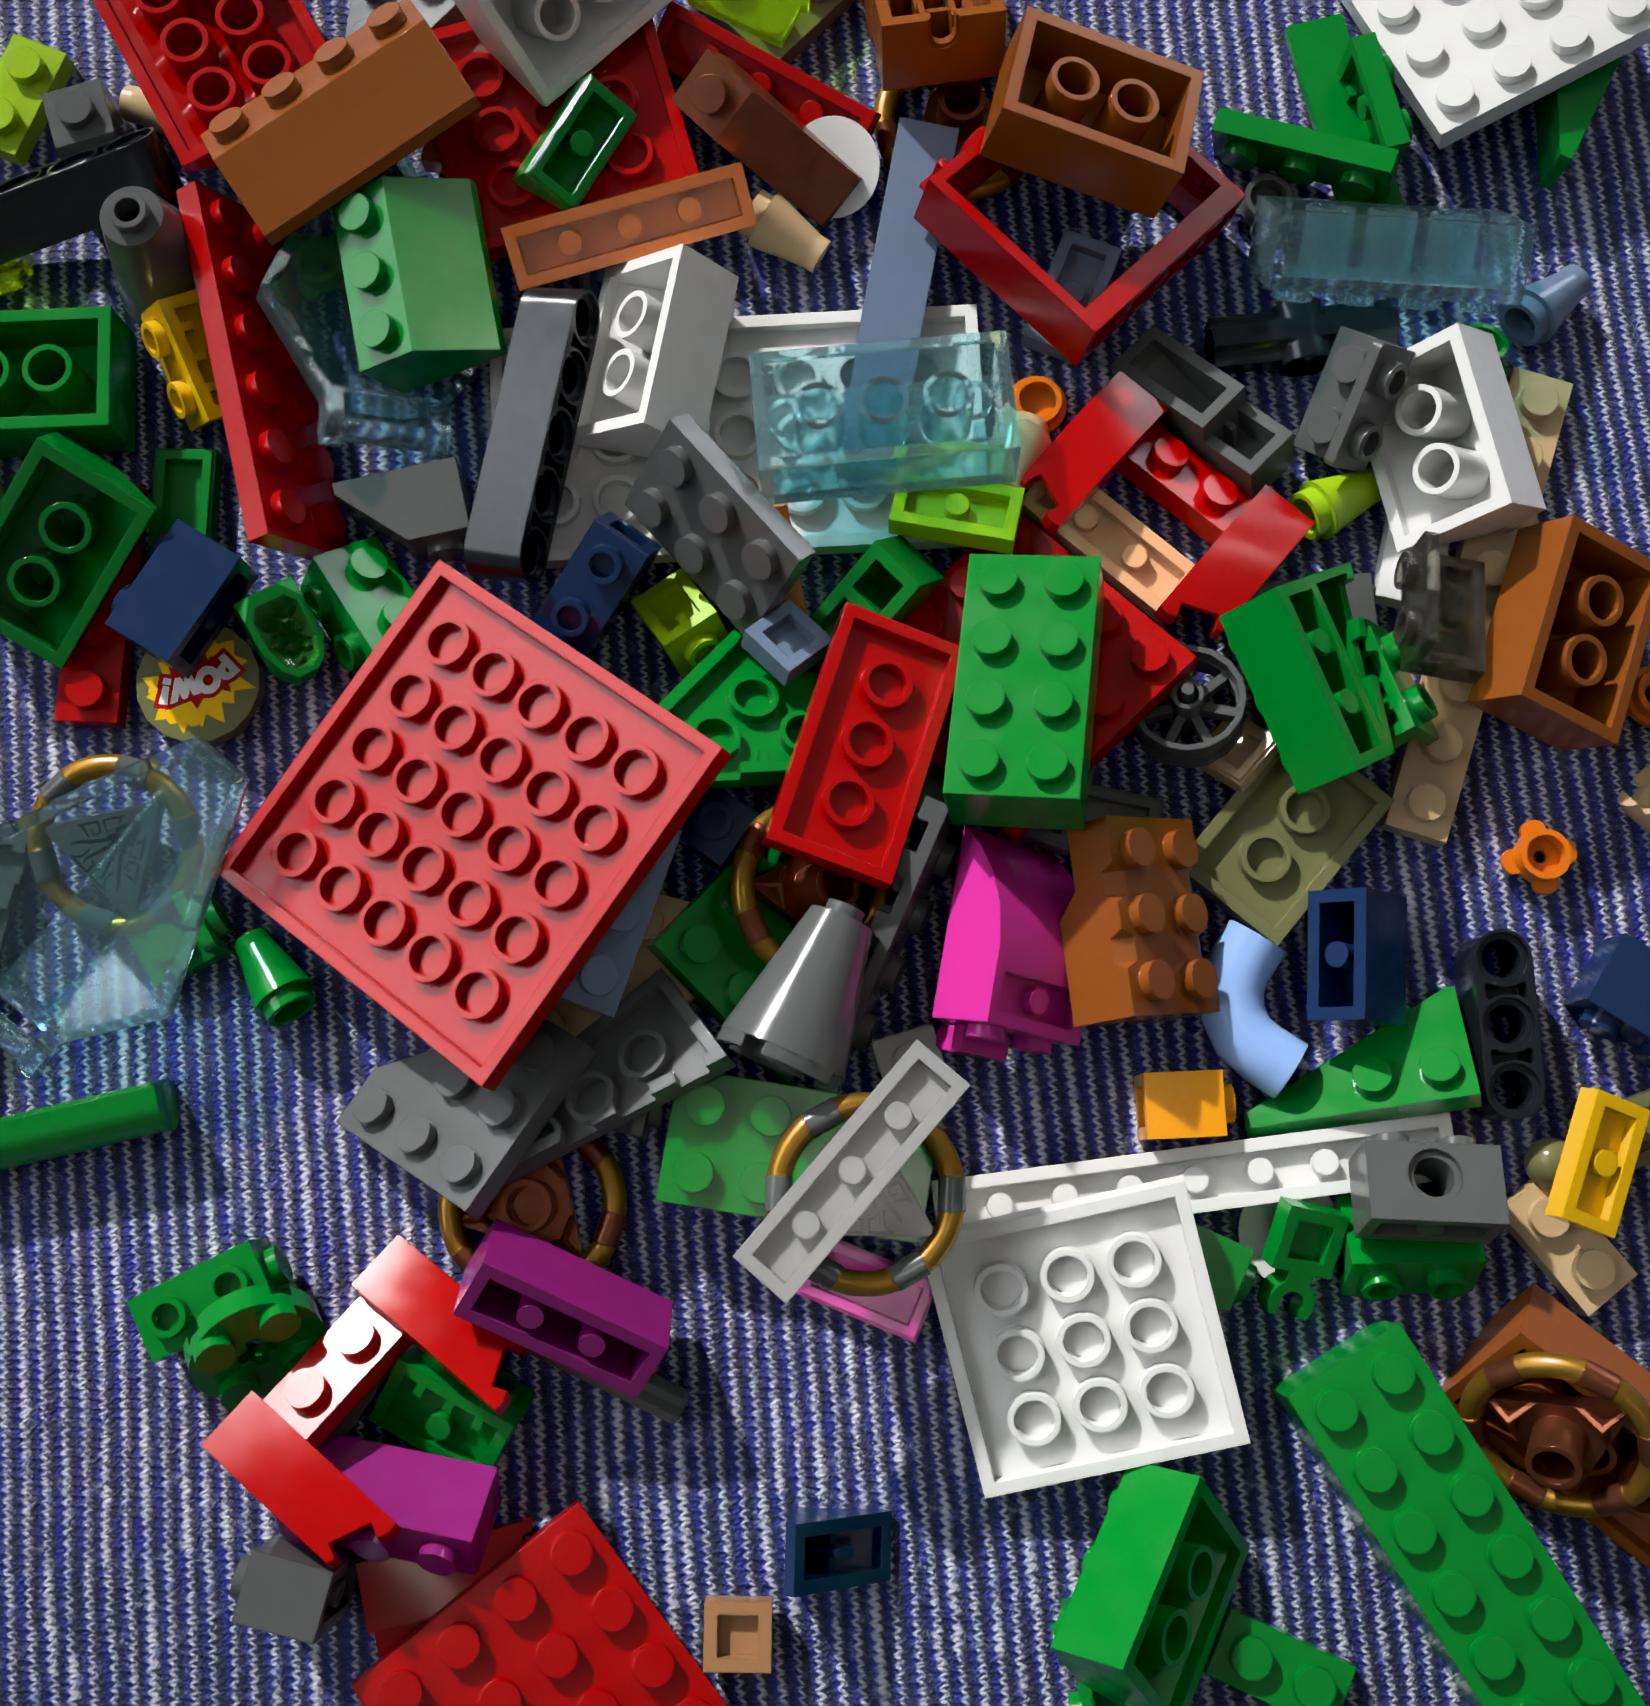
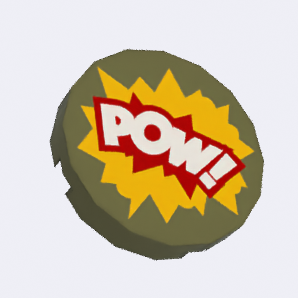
M226 627L222 629L189 679L146 652L136 674L137 700L146 720L166 737L191 747L218 746L241 735L251 724L249 720L255 714L257 707L261 708L266 695L265 670L255 650L234 631Z

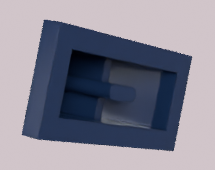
M788 1507L784 1595L800 1597L890 1581L892 1511L859 1508Z

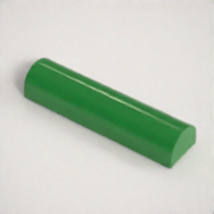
M169 1078L0 1117V1171L175 1130L179 1123V1107L174 1080L169 1081Z

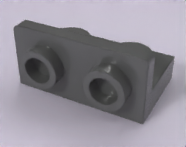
M1341 326L1294 440V446L1323 458L1324 463L1333 467L1365 473L1369 461L1377 454L1381 447L1384 435L1383 428L1394 401L1402 394L1408 383L1409 366L1415 352L1355 329Z

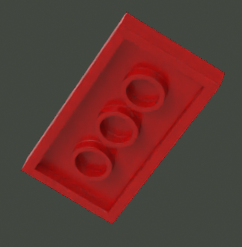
M850 602L845 603L836 623L764 834L762 845L883 890L892 885L954 690L959 645Z

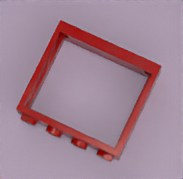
M985 126L979 127L969 136L959 154L949 163L944 158L936 162L933 173L920 183L919 188L923 191V195L913 218L1076 367L1225 230L1246 197V194L1190 145L1184 175L1167 199L1185 219L1085 308L965 199L1004 166V164L979 156Z

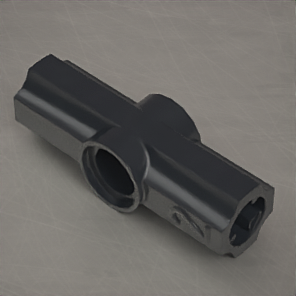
M1299 297L1281 302L1269 312L1208 318L1204 327L1205 360L1226 374L1277 369L1278 374L1284 377L1311 375L1324 369L1341 326L1352 328L1398 345L1400 329L1397 307L1392 305L1390 299L1324 306V301L1320 298Z

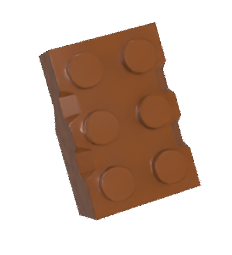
M861 0V4L866 9L870 40L875 44L876 64L883 91L897 89L914 90L927 85L957 81L974 82L981 78L999 76L1002 59L1005 54L1006 8L1003 0Z
M1105 815L1085 821V831L1067 830L1075 893L1059 923L1074 1027L1105 1026L1128 1022L1129 1024L1156 1023L1220 1012L1217 972L1209 960L1202 958L1199 935L1208 928V911L1203 899L1199 895L1192 893L1189 872L1198 864V845L1194 838L1192 820Z

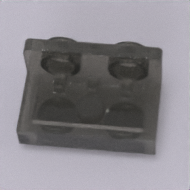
M1425 531L1409 552L1404 551L1401 554L1394 574V586L1396 589L1401 590V610L1398 613L1394 626V642L1397 645H1401V671L1476 684L1486 673L1485 562L1440 554L1439 533Z

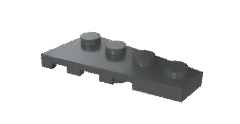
M927 795L917 816L924 820L926 830L919 847L911 845L910 848H903L892 885V892L898 894L893 906L884 903L880 909H877L870 925L872 937L869 953H872L869 963L866 964L849 1063L855 1050L865 1053L871 1044L880 1022V1017L873 1015V1011L883 991L893 994L907 965V959L900 956L910 933L919 937L923 932L934 907V901L927 898L937 876L944 879L949 876L960 852L961 844L954 841L956 836L955 826L951 822L946 804Z
M662 968L620 1000L615 1017L602 1015L576 1036L592 1048L596 1054L503 1187L737 1066L722 1045L716 1041V1037L674 981Z

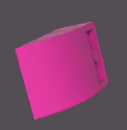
M964 825L932 1012V1018L955 1023V1025H943L939 1028L936 1034L937 1047L943 1051L958 1053L968 1057L1006 1062L1010 1038L1013 1039V1049L1043 1055H1051L1052 1044L1080 1046L1082 1027H1074L1059 923L1075 893L1074 882L1070 874L1053 855Z

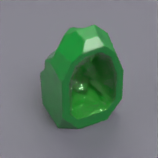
M291 576L248 596L231 607L261 661L265 663L266 667L279 680L300 686L316 677L325 657L324 632Z

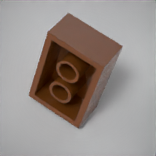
M1027 6L1002 59L979 156L1154 219L1184 175L1205 72Z
M1575 515L1519 528L1467 703L1560 751L1618 745L1650 631V558Z

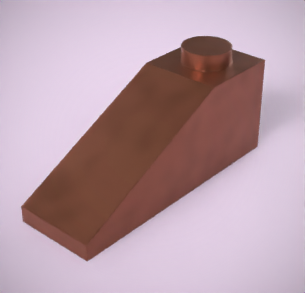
M707 49L671 98V101L719 145L822 227L827 225L862 180L853 169L728 56Z

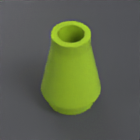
M1368 466L1365 473L1356 471L1306 481L1301 484L1299 491L1291 496L1289 502L1315 522L1305 535V538L1313 540L1318 537L1321 539L1332 538L1372 505L1382 501L1373 468Z

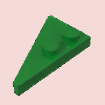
M1455 986L1441 989L1406 1011V1027L1379 1028L1281 1090L1274 1099L1270 1097L1243 1114L1248 1139L1482 1107L1481 1091Z

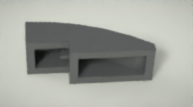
M1152 325L1111 365L1114 375L1122 371L1168 407L1159 422L1162 427L1232 480L1252 498L1266 484L1270 486L1295 461L1294 432L1247 402L1246 388L1243 384L1156 326Z

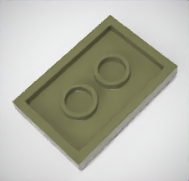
M1278 752L1244 793L1240 789L1233 793L1197 837L1198 864L1189 872L1190 882L1237 922L1278 946L1307 911L1308 891L1323 890L1395 800L1358 771L1298 795L1290 775L1282 765L1280 753Z

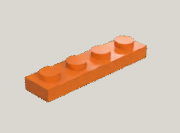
M737 162L500 229L519 291H523L527 288L541 286L630 261L683 243L685 245L758 224L742 162Z

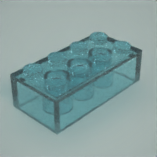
M1257 195L1247 271L1263 284V289L1275 291L1274 299L1285 302L1309 303L1312 302L1313 293H1326L1337 295L1336 303L1348 306L1371 307L1374 306L1375 297H1388L1399 299V307L1412 310H1436L1437 301L1440 300L1460 303L1459 309L1469 313L1498 314L1500 304L1522 305L1538 226L1500 210Z
M1006 330L748 353L761 493L772 504L1016 482L1021 443Z

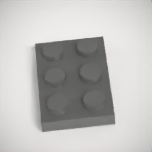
M688 412L669 419L624 504L743 634L745 629L781 605L816 551Z

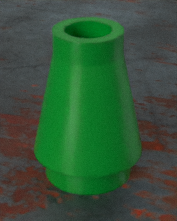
M266 928L251 930L235 941L233 950L239 958L256 1016L266 1018L270 1026L277 1027L289 1024L311 1010L316 1002V998L312 993L314 988L313 980L273 940Z

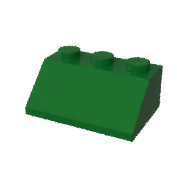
M381 176L364 184L332 206L356 353L361 373L402 394H407L507 354L478 191L474 181L469 178Z
M59 431L36 438L0 501V634L62 669L70 659L158 508L116 466Z
M1154 1465L1126 1469L1120 1484L1113 1489L1110 1495L1108 1512L1094 1545L1089 1547L1084 1555L1082 1573L1068 1606L1062 1610L1056 1621L1054 1638L1050 1646L1051 1650L1080 1683L1119 1706H1190L1250 1549L1248 1543L1201 1476Z

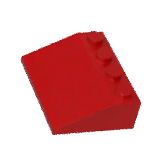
M93 0L186 172L217 167L200 135L209 129L211 121L219 113L231 107H243L261 95L262 88L270 79L284 72L294 73L312 61L315 52L325 43L302 0Z

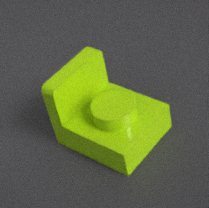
M682 568L630 601L638 616L666 652L682 679L728 636L717 611Z

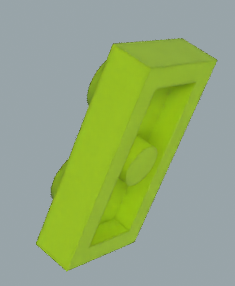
M13 34L0 59V158L25 167L48 122L41 94L65 88L76 66L66 53L17 34Z
M901 467L888 519L889 534L1012 555L1024 504L1025 488Z

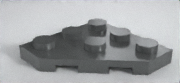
M545 1019L495 1091L478 1085L433 1049L375 1068L336 1123L479 1220L596 1052L582 1040Z

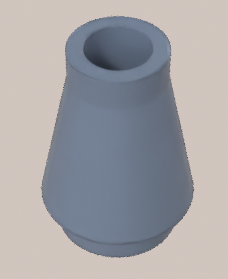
M1569 264L1557 273L1510 293L1506 299L1505 306L1500 312V323L1506 335L1513 342L1521 346H1532L1548 342L1580 300L1590 293L1592 284L1589 275L1580 266Z

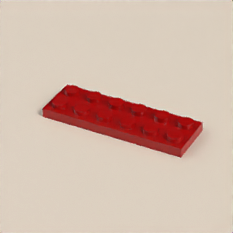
M193 181L176 190L247 540L249 543L311 560L316 555L347 545L345 539L346 523L333 491L332 476L334 467L331 457L326 450L320 422L322 415L321 406L314 394L308 366L310 355L308 347L303 340L296 309L298 304L297 294L291 284L288 267L285 262L286 242L285 239H282L271 246L243 205L197 181Z

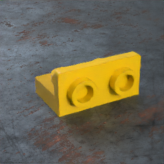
M194 289L157 300L141 314L143 321L141 324L142 339L149 354L154 359H159L169 382L167 384V396L173 411L179 418L185 419L189 430L193 432L208 426L212 422L223 419L197 291Z

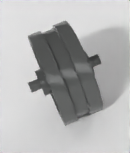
M1194 645L1184 646L1197 656V668L1194 671L1210 674L1215 678L1202 687L1198 682L1192 680L1191 673L1186 679L1178 682L1173 687L1172 692L1164 699L1170 704L1156 707L1133 729L1135 737L1146 753L1165 765L1185 769L1207 766L1227 755L1241 738L1246 719L1247 696L1244 680L1231 660L1215 650ZM1227 686L1235 698L1236 707L1207 703V701ZM1204 717L1231 723L1224 732L1212 737L1204 723ZM1172 719L1173 721L1165 740L1147 727V724ZM1194 732L1201 742L1188 745L1177 743L1182 733L1190 734Z

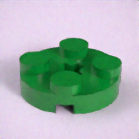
M269 1284L252 1285L228 1293L207 1306L195 1319L198 1330L191 1337V1341L186 1336L183 1346L188 1371L194 1385L203 1393L220 1398L221 1405L229 1410H234L251 1391L259 1397L268 1395L325 1334V1328L318 1307L312 1297L305 1291L289 1286L292 1295L284 1293L272 1294ZM258 1338L261 1342L258 1345L246 1347V1344L251 1340Z

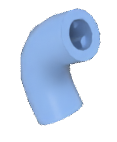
M1229 920L1213 945L1208 960L1213 964L1217 972L1220 1012L1201 1015V1022L1216 1054L1242 1079L1274 1099L1294 1073L1308 1047V1043L1280 1027L1272 1020L1265 1007L1264 992L1268 981L1286 953L1248 927L1234 920Z

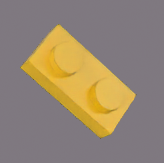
M1581 1087L1544 1214L1593 1234L1615 1238L1646 1131L1650 1110L1603 1090Z

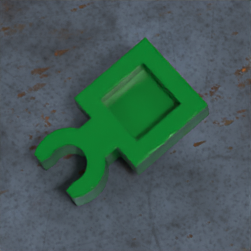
M1280 1196L1261 1256L1268 1265L1276 1269L1275 1272L1269 1274L1261 1282L1257 1293L1258 1303L1268 1313L1276 1315L1282 1297L1292 1292L1288 1309L1300 1320L1306 1321L1310 1317L1315 1306L1314 1292L1310 1287L1313 1277L1331 1280L1351 1219L1336 1208Z

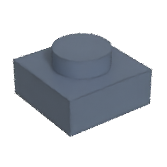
M789 599L745 629L741 646L785 687L825 659L832 637Z

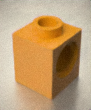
M1223 1069L1151 1072L1134 1076L1138 1141L1228 1136L1227 1123L1235 1122L1236 1101L1232 1084H1224Z

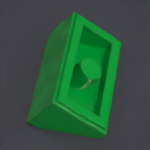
M589 73L571 88L512 180L523 189L562 211L578 207L638 115Z

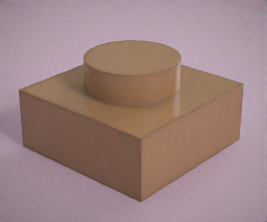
M706 1595L704 1600L703 1672L771 1673L773 1596Z

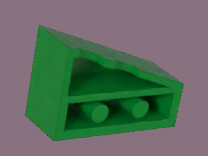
M1351 561L1277 586L1219 617L1228 637L1229 647L1242 668L1254 695L1255 705L1264 717L1280 753L1282 765L1290 775L1298 795L1360 770L1395 753L1377 675L1370 674L1366 676L1358 641L1368 637L1365 621L1362 617L1353 619L1345 585L1355 580Z

